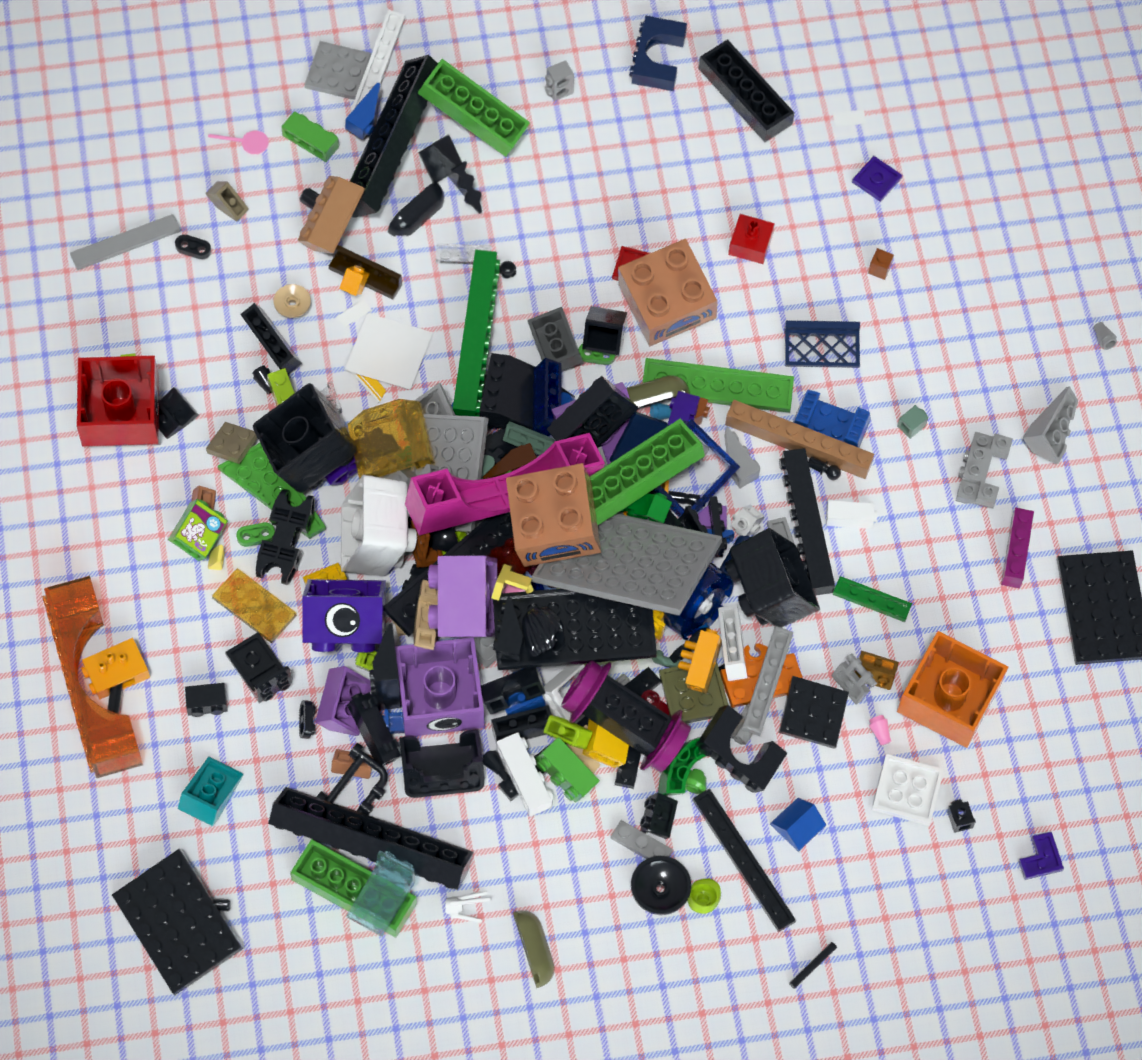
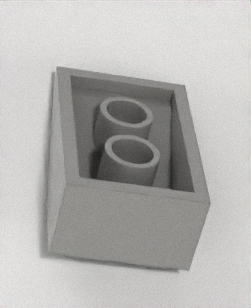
M441 383L436 384L397 413L407 438L413 446L418 414L455 415Z

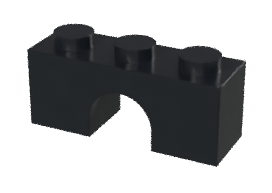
M536 667L524 668L481 685L482 697L490 715L509 708L508 699L514 693H524L527 701L546 694L541 676Z

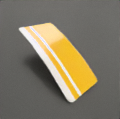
M352 373L379 403L386 392L380 382L376 379Z

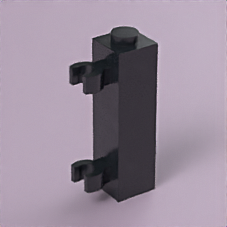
M362 692L355 694L351 697L352 700L347 704V707L373 759L382 766L396 761L401 756L398 750L399 744L396 739L393 740L376 706L378 702L375 696L372 697L370 692L364 695Z

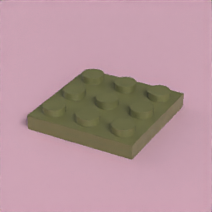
M717 661L707 694L687 688L685 682L689 671L679 669L678 666L659 670L670 717L680 709L682 710L681 720L685 723L711 719L720 707L728 705Z

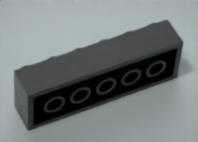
M728 39L700 56L698 69L764 142L793 124L795 112Z

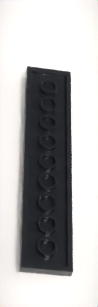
M500 515L486 518L443 556H489L497 558L498 561L515 546L512 521L504 522ZM429 568L384 605V612L408 637L414 634L422 580L428 581Z

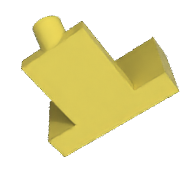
M504 564L491 598L499 601L506 584L524 589L527 594L534 591L531 585L532 578L512 572V566Z

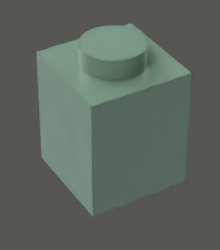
M915 405L899 418L897 427L911 439L927 425L929 417L923 409H919Z

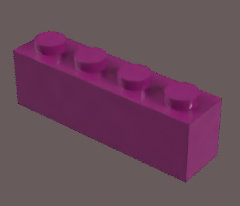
M1015 507L1011 519L1001 585L1019 589L1022 585L1034 511Z

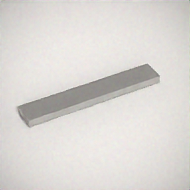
M171 214L70 252V256L76 269L80 270L180 232V227L174 215Z
M775 626L741 730L758 736L761 735L794 632Z

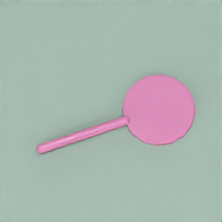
M250 131L243 138L208 134L209 138L242 142L243 149L250 154L263 153L269 145L267 136L260 131Z

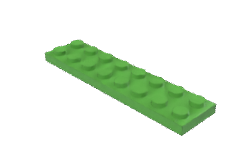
M651 358L645 359L643 382L674 375L686 382L690 391L688 394L708 399V403L731 405L733 400L757 409L790 413L794 376Z

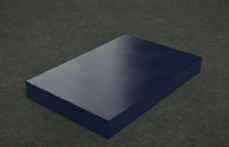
M635 412L609 459L612 463L668 427V423Z

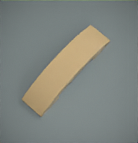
M422 580L414 624V646L434 650L436 632L435 629L429 628L428 611L430 605H438V590L430 589L428 581Z

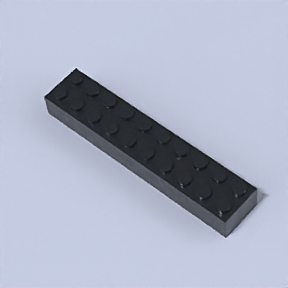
M429 54L404 62L350 179V182L365 188L354 210L353 218L377 213L381 208L383 198L386 196L388 187L394 179V174L401 164L403 154L406 152L408 143L414 135V130L421 120L423 110L427 107L428 100L419 95L418 92L438 65Z
M285 787L273 802L268 824L273 825L277 829H285L297 836H305L318 843L328 844L334 849H342L352 855L368 858L372 862L385 864L389 868L405 871L409 875L420 876L429 882L443 884L449 889L458 890L469 871L474 853Z

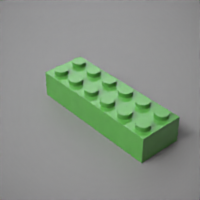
M444 59L440 60L418 92L419 95L505 157L513 149L530 124L528 120Z
M312 839L290 872L292 881L397 938L417 905L415 895Z

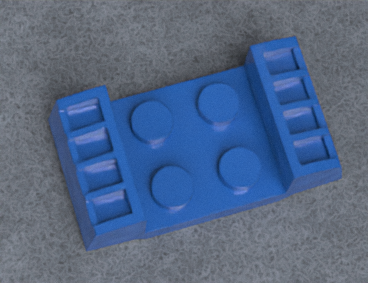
M807 390L793 423L860 448L871 421L870 412L860 407H857L855 413L820 401L819 392Z

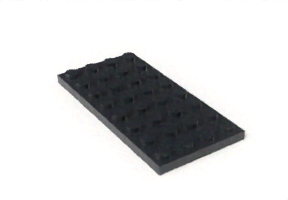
M565 589L538 590L528 594L526 591L502 593L499 601L493 599L496 639L499 637V632H497L498 621L503 619V614H501L502 603L506 602L507 596H511L522 634V619L524 615L531 609L545 606L553 610L560 618L564 626L565 636L563 644H560L555 638L554 648L546 650V652L538 656L530 654L524 640L520 662L497 658L498 670L589 663L591 660L594 662L657 658L653 609Z

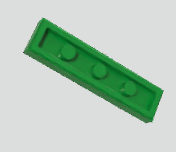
M841 576L833 592L834 596L902 622L906 621L912 606L910 602Z

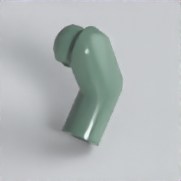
M656 650L657 658H652L654 663L669 668L678 666L680 660L673 663L669 657L663 656L664 653L661 650Z

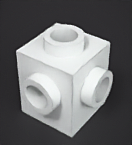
M750 504L741 510L739 509L734 514V521L731 526L735 528L736 533L739 535H754L761 526L759 524L765 516Z

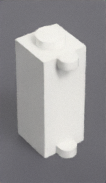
M827 499L826 526L872 529L873 522H877V511L874 510L873 502H844Z

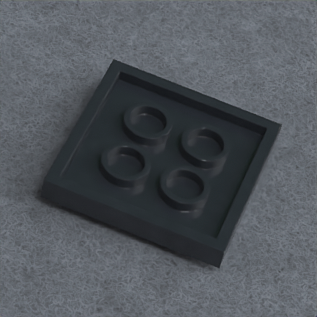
M792 676L778 733L835 749L849 692Z

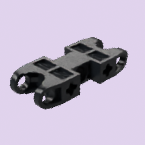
M282 489L274 502L269 517L271 524L276 525V530L272 542L262 540L256 561V577L263 578L265 573H268L271 568L279 567L282 573L281 584L288 585L297 571L302 555L299 549L294 548L299 532L309 533L314 517L315 497L308 495L302 504L294 507L290 505V491Z

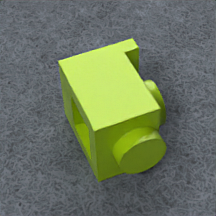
M358 652L355 659L356 667L368 672L373 670V660L377 652Z

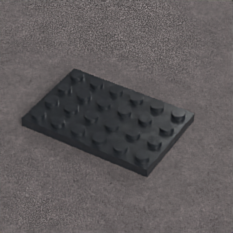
M1133 550L1057 556L1056 560L1075 665L1142 660V595Z
M177 849L112 894L115 902L173 995H177L243 949L180 849Z

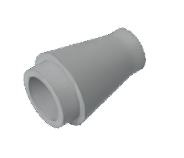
M1098 322L1094 325L1100 346L1106 350L1113 348L1117 344V336L1103 322Z

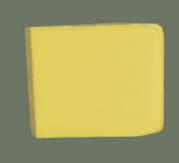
M218 545L210 551L208 569H223L225 556L223 545Z

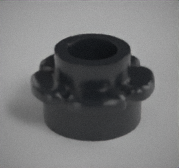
M504 261L501 264L499 274H502L503 278L508 279L516 275V266L513 262Z

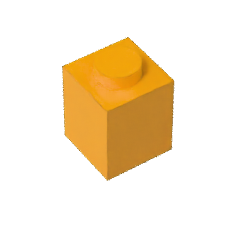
M357 265L347 268L339 289L354 296L362 294L369 273Z

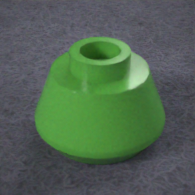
M699 769L691 770L687 777L685 790L694 794H701L706 791V776L704 772Z

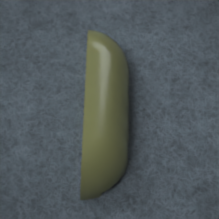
M674 375L660 377L627 387L630 400L638 407L676 397L678 391L690 392L686 382Z
M520 910L513 912L536 988L543 987L552 979L555 967L542 924L538 917L529 911Z

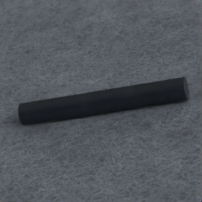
M831 942L789 983L790 986L795 989L837 949V946Z

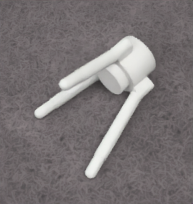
M487 891L446 898V914H451L452 919L459 918L482 923V919L462 915L459 912H463V904L490 901L491 898H475L486 895Z

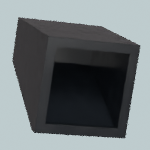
M591 306L585 321L582 349L619 355L626 326L627 312Z

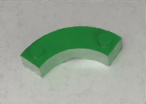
M661 493L646 494L619 512L626 511L627 516L646 520L650 518L649 521L662 524L672 502L667 500V496Z
M700 737L684 743L673 761L661 772L658 793L665 796L685 793L686 781L691 767L706 756L696 746Z

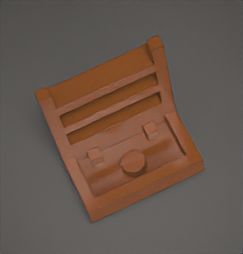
M411 521V529H416L413 521ZM417 532L416 546L412 552L417 568L430 566L438 560V556H443L441 550L435 551L429 546V533L419 535Z

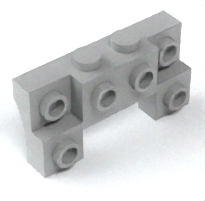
M975 432L970 451L966 450L963 461L966 462L965 467L961 466L958 476L962 479L956 497L957 502L994 508L999 487L987 484L985 480L992 456L1007 460L1013 438L996 433L993 437Z

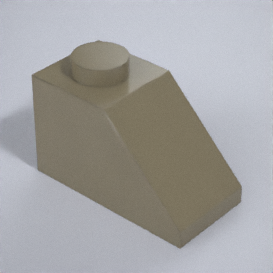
M217 181L205 193L216 208L234 221H238L249 210L228 182Z

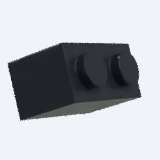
M225 683L185 686L188 716L201 717L203 714L220 715L223 712H228Z

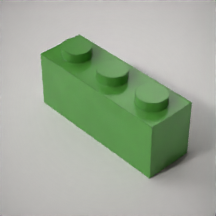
M294 111L281 126L283 137L324 162H327L339 148L338 137L333 132L326 131L320 124L311 122L303 114H298Z

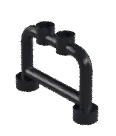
M356 743L348 756L354 759V762L329 795L321 791L316 797L333 803L360 765L365 762L380 774L379 781L357 809V812L369 815L374 809V806L371 805L375 799L380 800L386 792L383 788L388 781V773L380 763L363 752L364 747Z

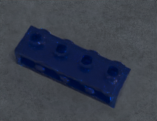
M545 357L534 368L533 431L550 436L551 434L547 428L554 421L551 409L561 406L562 363Z

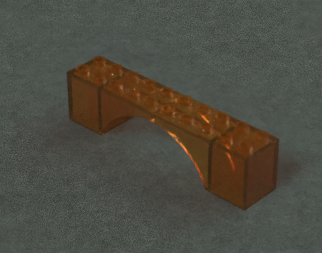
M90 576L44 588L46 595L42 596L90 773L95 772L96 778L142 766L143 763L129 715L114 713L99 706L84 692L79 683L78 669L82 652L95 632L104 626Z

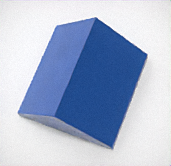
M801 798L793 801L770 823L798 852L826 827V823L816 806Z

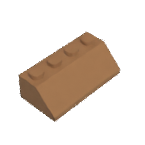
M329 176L324 182L320 195L316 198L312 211L308 214V219L305 226L301 229L297 241L313 251L333 254L365 188L341 177Z

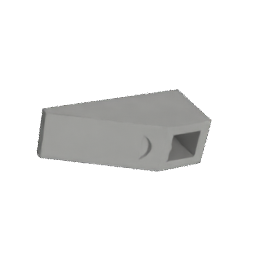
M726 427L724 437L729 475L737 486L742 488L759 478L760 466L756 460L750 457L747 447L741 445L737 434L731 431L729 427Z

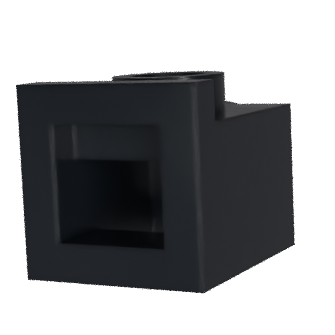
M959 799L951 802L947 813L954 833L973 829L976 820L973 818L968 801L963 802ZM963 811L964 815H960L958 812Z

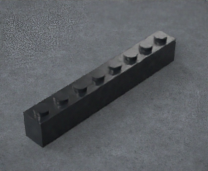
M806 449L783 451L782 458L779 459V466L781 470H784L783 485L784 487L787 486V503H791L792 507L790 509L791 521L795 522L793 528L794 536L799 540L797 549L799 554L802 555V562L815 595L833 593L835 583Z

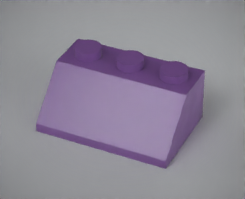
M346 666L329 669L315 723L329 731L359 736L360 731L347 704L355 694L362 692L364 695L371 691L370 680Z

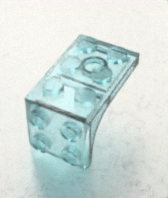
M388 851L378 852L374 870L347 914V918L381 937L385 934L415 884V870L413 866L406 861L400 862Z

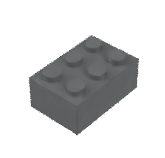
M562 306L527 320L543 365L549 376L584 363Z

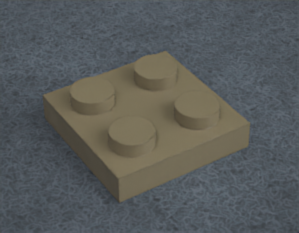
M224 422L206 447L207 454L240 464L257 440V436L253 430Z

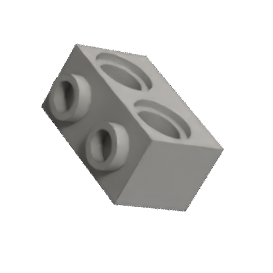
M565 60L548 67L547 75L545 76V91L547 95H551L553 101L573 94L574 73L568 62Z

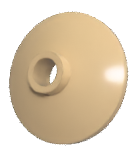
M296 284L281 287L274 296L276 311L288 318L303 315L311 304L309 292L304 287Z

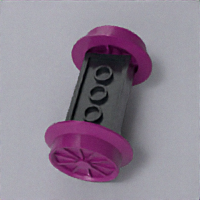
M591 660L576 677L561 703V707L570 712L569 722H575L583 714L643 754L644 758L640 766L642 771L651 766L658 772H663L678 754L691 730V726L681 720L682 710L679 709L671 717L607 675L611 668L610 662L600 666Z

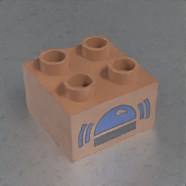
M686 238L618 267V285L649 347L717 318L718 301Z
M583 463L506 478L515 551L524 567L601 553L592 483Z

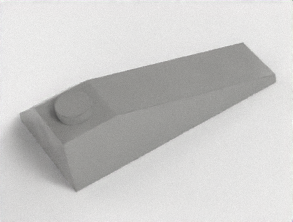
M1070 386L1066 387L1030 425L1023 437L1031 452L1055 464L1060 462L1066 452L1067 445L1065 440L1066 436H1070L1071 430L1068 428L1070 420L1074 419L1078 399Z

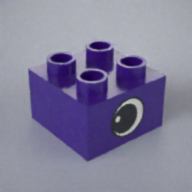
M308 579L302 596V643H312V650L317 652L334 651L336 643L351 644V650L354 652L375 651V644L381 643L386 627V613L384 612V605H386V580Z

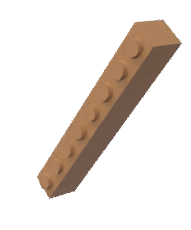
M733 400L726 416V426L788 450L805 448L807 457L811 458L813 456L823 462L828 461L827 465H836L842 471L866 479L874 459V453Z

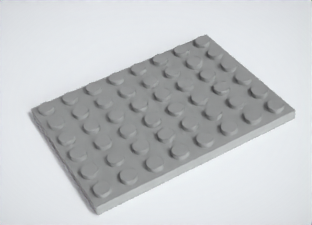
M616 513L598 525L601 553L539 564L532 575V582L680 615L720 547L722 536Z

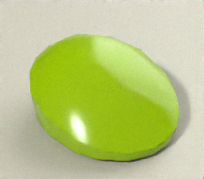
M700 879L694 882L688 899L689 907L700 914L712 912L718 906L721 899L719 884L712 879Z

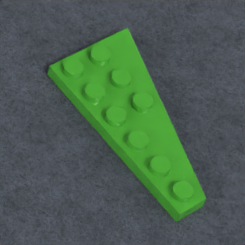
M261 443L251 447L240 464L227 460L217 466L219 471L271 510L282 489L290 491L289 501L291 506H299L303 500H306L303 492H297L274 473ZM315 510L309 533L301 532L309 539L326 530V526Z

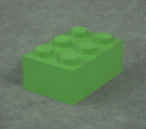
M559 737L535 758L537 767L542 772L546 771L551 776V782L557 787L560 786L565 791V797L575 803L583 798L600 781Z

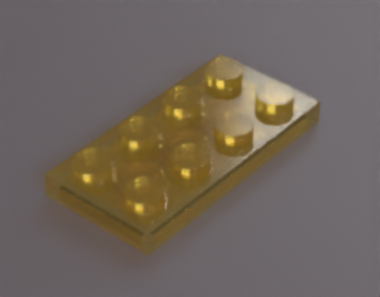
M238 568L212 595L213 600L254 631L259 632L271 644L297 616L294 610Z

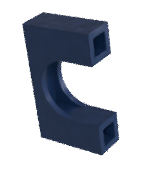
M645 15V20L640 23L639 28L641 37L637 36L636 41L638 51H634L632 62H635V64L630 67L629 76L632 77L631 84L674 91L678 67L656 63L648 57L646 52L652 46L658 44L683 47L687 23Z

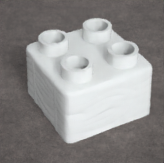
M370 475L361 476L341 506V572L386 576L392 567L400 568L402 566L405 551H414L417 532L416 529L408 528V517L410 515L405 506L408 492L406 482Z

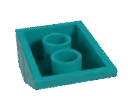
M208 756L181 793L177 809L213 826L232 797L243 777V773Z

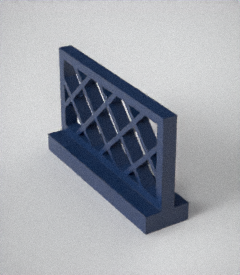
M786 320L784 325L785 367L859 368L860 322ZM789 335H797L801 341L794 346L789 341ZM810 335H815L819 339L814 346L806 340ZM828 336H834L838 341L831 346L825 339ZM847 336H855V343L851 347L844 341ZM803 342L810 348L805 355L797 349ZM821 342L829 348L824 355L816 349ZM840 342L848 349L842 355L834 349ZM793 351L801 356L798 361H789V355ZM812 351L820 357L816 362H811L807 358ZM831 351L838 357L835 362H829L825 358ZM851 352L855 356L856 363L847 362L843 357Z

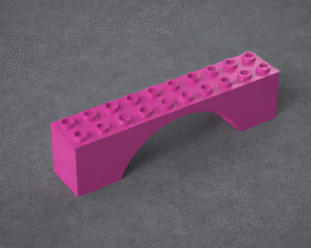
M587 433L555 441L544 453L530 463L501 476L482 480H467L452 475L448 469L411 477L405 506L418 534L423 535L510 512L507 477L581 463L584 464L590 477L604 468L605 462L591 434Z

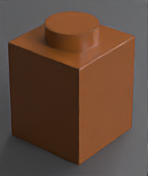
M877 248L871 260L868 274L885 280L892 266L894 254Z

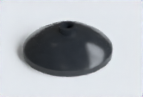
M654 856L644 860L636 867L631 878V892L634 900L642 909L652 914L668 915L678 911L686 904L691 893L692 884L687 869L679 861L671 857ZM662 887L664 891L658 892L657 888Z

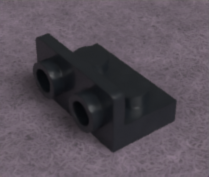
M660 793L649 796L644 804L645 812L640 821V831L645 834L649 832L664 839L670 838L678 801Z

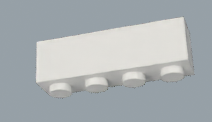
M738 606L718 608L727 679L728 681L747 678Z
M517 732L496 741V750L511 777L529 817L551 808L553 795L549 788H545L543 784L545 779L541 771L537 772L535 768L537 764L532 754L529 755L526 750L528 745L525 738H521Z

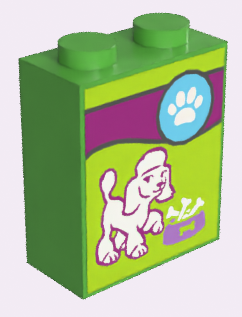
M196 499L189 503L168 540L197 561H201L209 554L228 520L219 511L209 508L205 501Z

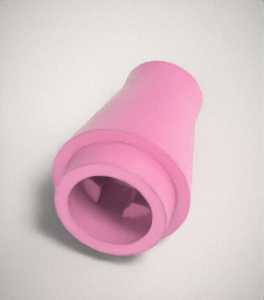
M884 715L870 719L869 727L878 739L880 746L892 742L888 721Z

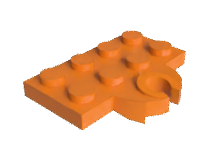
M755 643L754 650L758 652V657H752L749 654V645L744 647L747 678L728 681L726 669L720 671L732 708L750 704L768 649L767 646ZM794 653L786 655L773 698L787 695L792 676L803 679Z

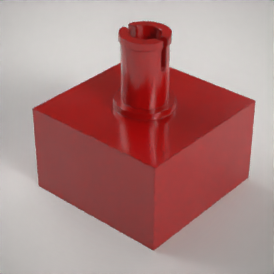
M740 214L730 242L728 255L764 264L773 237L775 223Z

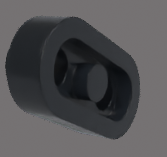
M186 234L178 236L175 240L176 250L181 254L197 259H206L211 254V246L206 240Z
M302 700L299 708V736L303 739H310L311 735L313 736L315 733V724H313L315 705L312 704V701Z

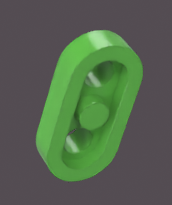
M583 344L579 347L584 362L609 365L615 360L616 355L585 350L582 349Z
M263 522L239 528L236 537L241 546L248 547L259 545L262 543V540L271 542L275 530L272 524ZM265 532L269 533L267 536L262 535ZM245 536L250 537L248 540L243 539Z

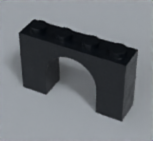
M729 705L722 706L697 741L696 746L700 748L702 754L714 759L717 766L729 771L732 778L745 784V788L753 793L764 791L786 757L787 752L774 741L763 744L750 764L739 762L731 752L730 739L743 716Z

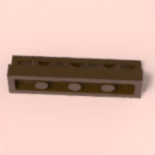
M337 245L334 251L335 256L328 265L329 270L344 276L347 268L354 265L360 266L365 269V272L369 273L365 287L392 300L395 298L402 287L401 274Z

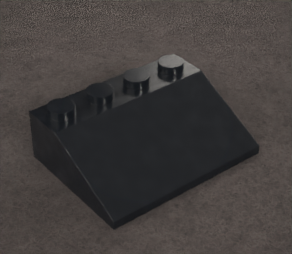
M491 353L480 406V417L488 418V426L506 428L509 422H513L536 432L547 372L511 355Z
M601 376L585 392L581 393L578 399L568 406L564 413L558 419H555L547 430L556 441L590 433L598 448L639 407L609 380Z
M392 623L388 624L375 655L373 670H369L371 696H375L378 702L376 705L378 710L400 708L399 677Z

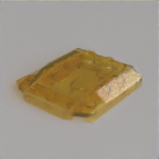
M397 399L363 410L347 424L350 437L357 449L354 457L359 479L362 475L380 477L413 466L418 469L427 464L435 463L420 401Z

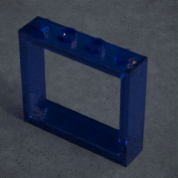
M690 419L687 422L683 420V422L728 465L691 505L692 510L695 509L698 512L709 501V497H712L740 466L698 424ZM661 486L653 489L655 493L667 496V500L672 502L670 509L678 517L684 513L685 509Z

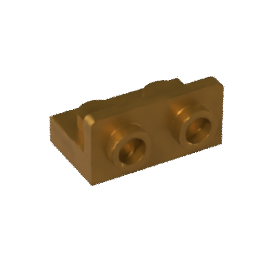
M861 651L859 659L862 661V666L874 675L873 679L877 682L875 686L891 690L899 662ZM855 671L858 677L861 678L862 676L857 671Z

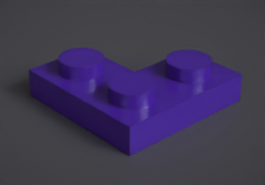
M1052 832L1032 836L1031 839L1037 855L1019 860L1024 880L1063 871L1064 867Z

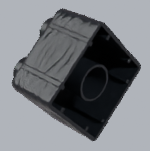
M311 383L306 384L253 424V430L262 445L263 451L267 455L274 473L299 493L307 489L316 488L321 484L326 475L339 466L349 464L357 450L336 408Z
M767 528L730 548L732 559L725 562V567L730 578L735 583L741 581L745 593L738 596V601L747 617L755 614L761 625L770 623L783 628L821 610L799 551L793 542L784 538L773 529Z

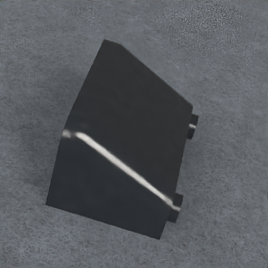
M478 729L462 732L459 736V743L420 747V742L416 737H399L404 789L408 797L419 798L475 792L484 787L483 758Z

